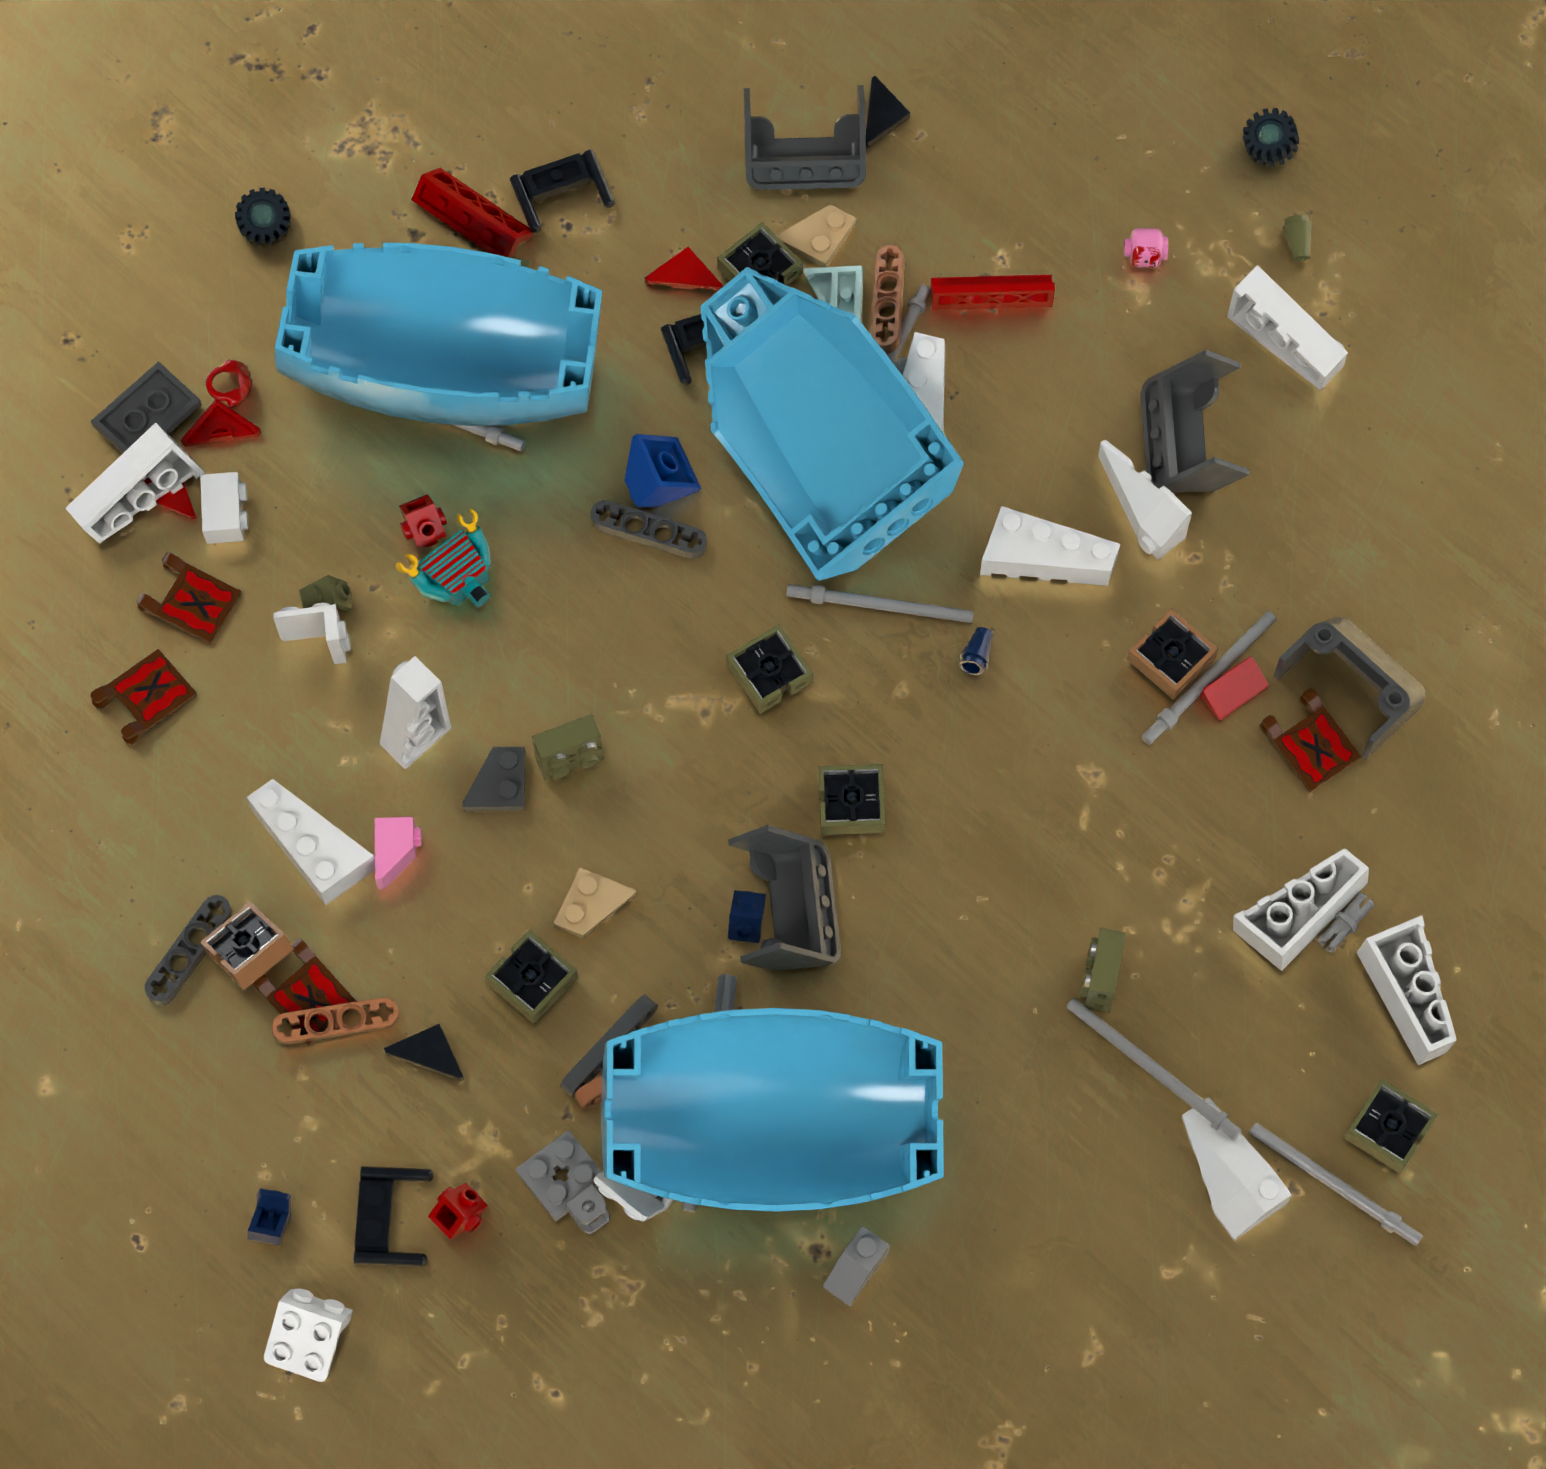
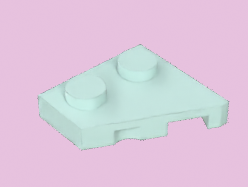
M862 265L804 268L805 276L818 300H823L838 309L854 314L862 323L864 278Z

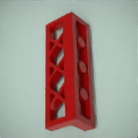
M442 168L422 174L411 199L488 253L513 257L518 245L531 239L533 235L528 226Z
M1052 274L931 278L930 282L932 310L1053 307L1055 282H1052Z

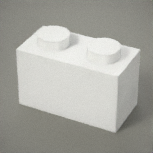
M238 472L200 475L202 532L206 543L244 541L243 530L249 529L248 513L243 511L242 501L248 500L246 483H241Z

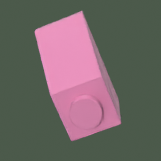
M413 817L375 818V881L378 889H385L416 858V847L422 846L421 827L415 826Z

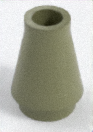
M1307 215L1287 217L1284 219L1285 225L1282 229L1293 261L1302 262L1311 258L1312 222L1309 221Z

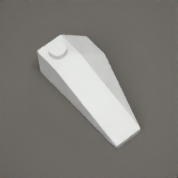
M1209 1097L1205 1099L1217 1111L1222 1112ZM1194 1108L1182 1115L1193 1152L1196 1155L1204 1185H1206L1214 1215L1234 1241L1287 1205L1292 1194L1272 1167L1242 1134L1233 1140L1220 1129L1216 1131L1211 1127L1212 1123Z

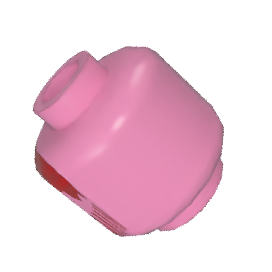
M1136 228L1131 232L1130 239H1124V257H1130V263L1133 267L1157 268L1161 265L1162 260H1167L1168 237L1163 236L1161 230L1157 228Z

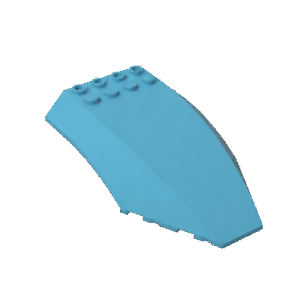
M748 267L700 306L701 319L704 322L702 330L703 340L706 342L707 349L705 367L706 379L710 386L708 402L712 407L713 422L710 423L711 433L717 437L753 484L817 580L820 581L857 570L953 492L964 465L963 460L915 391L854 314L838 309L823 300H818L807 293L784 285Z

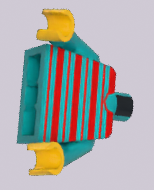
M468 508L472 516L470 522L465 523L461 514H457V522L467 528L466 533L461 529L419 562L414 555L405 554V558L410 563L409 568L406 569L401 562H397L396 569L400 573H408L410 575L409 580L426 598L440 602L449 601L455 606L469 598L476 607H480L490 598V594L483 585L489 581L488 570L491 567V558L485 536L480 526L475 525L478 521L477 513L473 509Z

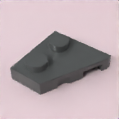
M525 747L492 748L463 801V811H525Z

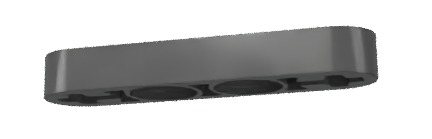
M606 500L597 502L591 509L592 524L601 532L689 559L700 558L706 552V535L696 527ZM605 511H609L610 517H607L605 521H601L600 515H603ZM619 515H622L620 527H618L616 520H619ZM630 519H639L643 523V527L639 531L633 532L626 528V523ZM660 528H668L671 530L672 536L668 540L661 541L655 537V532ZM679 532L681 533V539H679V545H676ZM693 538H697L699 545H694L693 549L688 548V542H691Z
M213 895L202 903L145 983V992L153 1004L158 1006L169 1004L207 954L201 944H192L189 941V937L195 930H204L208 936L232 916L231 906L225 897ZM220 905H222V910L224 914L222 916L216 914L213 917V919L210 921L212 926L214 927V929L212 930L206 923L202 922L201 920L204 919L208 923L209 920L212 918V913L210 909L212 907L218 908L220 907ZM176 956H185L188 959V965L181 971H175L170 967L172 959ZM164 971H167L172 978L177 979L173 982L169 978L165 984L167 993L163 994L160 992L155 996L156 992L153 987L155 985L162 986L167 980L165 974H163Z
M646 994L642 995L562 1080L560 1087L574 1098L575 1092L592 1081L603 1069L605 1043L616 1037L641 1029L654 1015L658 1005Z

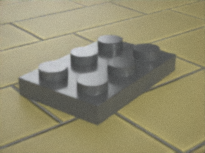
M158 361L92 419L91 423L102 436L123 454L153 424L157 423L169 435L202 404L201 400Z

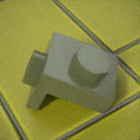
M327 575L299 590L303 608H310L317 603H328L330 605L336 604L337 608L344 611L353 609L351 601L352 592L347 582Z

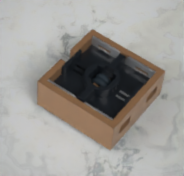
M1170 609L1154 625L1152 634L1149 636L1146 633L1129 650L1127 660L1170 698L1175 700L1216 658L1218 648L1174 610Z
M251 902L247 903L200 941L209 958L223 971L225 970L229 977L243 991L294 950L286 935Z

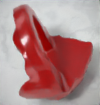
M228 359L222 366L214 368L207 376V391L212 398L226 401L230 408L237 407L250 395L252 387L251 372L244 363ZM222 372L238 374L240 388L222 393L213 388L212 381L217 374Z

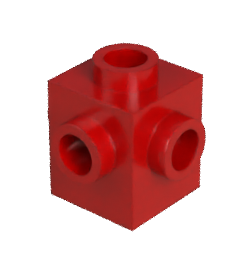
M428 494L399 505L404 518V522L400 523L406 540L412 539L417 548L433 546L441 538L446 537L443 528L444 525H447L445 515L441 507H435Z
M464 1183L455 1189L448 1187L437 1198L438 1202L428 1217L451 1240L465 1231L470 1234L476 1230L483 1222L481 1216L488 1205L467 1183Z

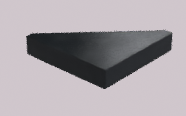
M873 76L871 80L866 126L867 148L910 118V112L876 76Z
M440 1024L384 1048L387 1056H393L410 1062L412 1065L434 1073H441L455 1078L457 1081L464 1080Z

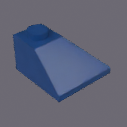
M635 434L632 437L624 481L629 489L630 497L637 507L657 508L696 493L701 489L678 437Z

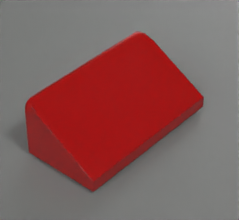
M1250 656L1206 686L1201 692L1200 699L1220 722L1267 689L1269 684L1256 661Z

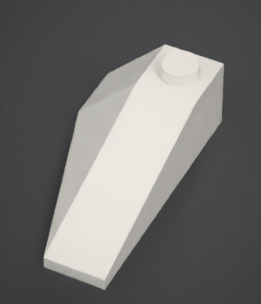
M1104 440L1100 443L1098 454L1103 468L1132 526L1140 547L1147 554L1152 553L1159 560L1186 538L1192 512L1164 485L1159 489L1154 486L1151 481V475L1145 470L1139 473L1135 471L1132 461L1107 440Z

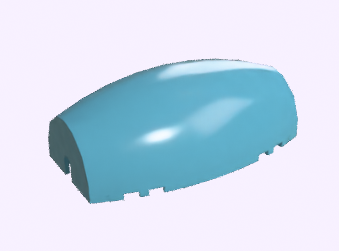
M354 243L353 249L334 250L333 245L295 250L286 289V307L283 306L275 344V364L278 373L314 391L347 404L389 416L428 423L464 426L513 425L547 421L587 412L602 290L570 276H567L565 280L549 274V269L539 266L538 270L521 266V260L457 247L416 243H383V248H364L363 243Z
M787 1008L741 1009L699 1014L670 1020L616 1037L605 1043L603 1056L601 1134L604 1176L625 1186L680 1202L733 1210L775 1212L815 1210L853 1205L884 1198L928 1184L944 1177L943 1120L938 1118L939 1100L943 1099L942 1042L929 1036L921 1035L918 1032L873 1019L828 1011Z

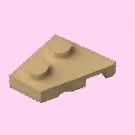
M830 204L779 233L777 237L793 253L820 267H828L855 226L856 217Z
M580 867L553 923L554 928L585 939L596 930L597 925L610 919L615 915V911L627 901L631 902L635 899L637 892L635 889Z

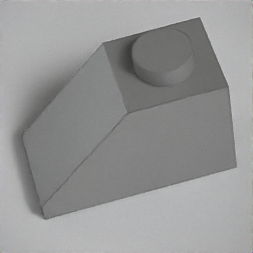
M862 1225L841 1254L825 1281L823 1288L850 1307L888 1256L890 1245Z

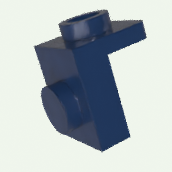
M734 890L729 916L728 939L752 943L760 942L766 894Z
M258 1190L257 1206L248 1228V1240L281 1245L291 1216V1196L289 1194L276 1190Z

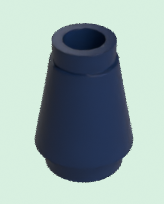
M984 627L976 628L975 633L959 655V666L964 672L970 675H981L984 670L988 669L994 636L991 630Z

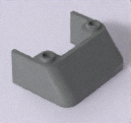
M857 85L858 114H846L839 117L834 125V137L777 139L774 136V126L769 119L762 116H751L750 88H744L745 165L748 184L757 190L854 188L859 186L866 176L864 86Z
M1204 350L1150 377L1143 384L1141 389V409L1146 472L1151 475V481L1158 489L1164 485L1172 493L1213 492L1250 475L1249 469L1216 457L1206 461L1202 410L1211 406L1218 398V379L1240 369V362Z
M1334 617L1313 625L1279 658L1273 676L1279 680L1310 649L1318 654H1329L1334 651L1380 693L1377 700L1378 708L1388 720L1368 739L1362 754L1365 760L1421 708L1425 700L1424 687L1357 626L1344 617Z
M770 825L728 839L729 846L750 852L751 870L759 878L769 881L774 938L764 940L761 943L760 950L740 956L741 963L771 971L821 967L838 962L841 956L831 858L825 844L819 840Z

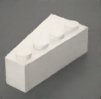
M1258 265L1234 288L1227 318L1320 391L1344 367L1348 352L1343 345L1332 338Z
M915 332L903 377L915 391L941 430L944 431L945 339Z
M155 423L66 507V510L83 530L98 543H101L131 523L133 515L139 511H149L157 505L155 502L157 499L169 491L172 494L183 488L181 483L192 476L197 479L205 472L171 436ZM149 477L152 482L146 484L144 480Z
M1001 506L982 558L980 575L991 576V573L1004 574L1010 578L1028 576L1038 577V580L1045 581L1062 579L1067 580L1069 583L1108 586L1118 558L1120 544Z
M416 656L409 662L404 661L399 664L393 672L379 743L406 769L451 729L442 682Z
M274 779L247 797L252 812L325 905L375 870V857L373 854Z
M1344 848L1311 868L1309 873L1297 880L1294 878L1286 883L1281 890L1271 896L1263 897L1245 912L1242 910L1234 915L1233 931L1282 971L1328 925L1335 915L1368 884L1369 867Z
M1422 915L1366 938L1356 952L1418 1065L1446 1054L1457 1041L1446 1000H1443L1441 994L1439 974L1434 969L1431 958L1432 949L1430 942L1426 940L1423 929L1425 924Z

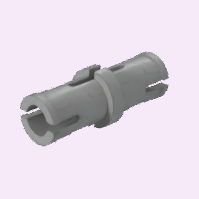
M1358 893L1343 912L1339 911L1335 915L1334 923L1318 938V942L1322 947L1330 938H1333L1325 950L1334 953L1349 933L1353 934L1358 929L1357 924L1374 908L1375 905L1371 899L1363 907H1359L1367 897L1365 894Z

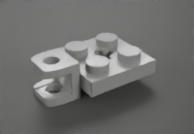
M569 1130L516 1168L519 1177L555 1222L569 1212L582 1231L587 1234H593L610 1221V1214L606 1203L598 1192L599 1186L593 1181L595 1176L602 1171ZM560 1169L569 1170L567 1173L568 1180L565 1182L561 1179L553 1180L556 1176V1171Z

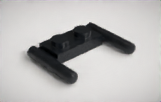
M587 150L582 155L578 153L524 171L522 175L515 174L510 177L511 185L532 233L540 232L542 226L531 201L537 202L590 184L592 180L595 183L603 205L606 208H612L615 205L614 197L594 150Z
M701 314L676 321L673 325L666 324L661 327V332L679 381L684 386L689 385L692 382V378L682 352L687 353L706 347V342L703 340L702 330L704 322L701 319Z
M361 1166L354 1264L423 1267L427 1264V1256L424 1253L388 1252L394 1181L431 1182L434 1177L431 1169Z

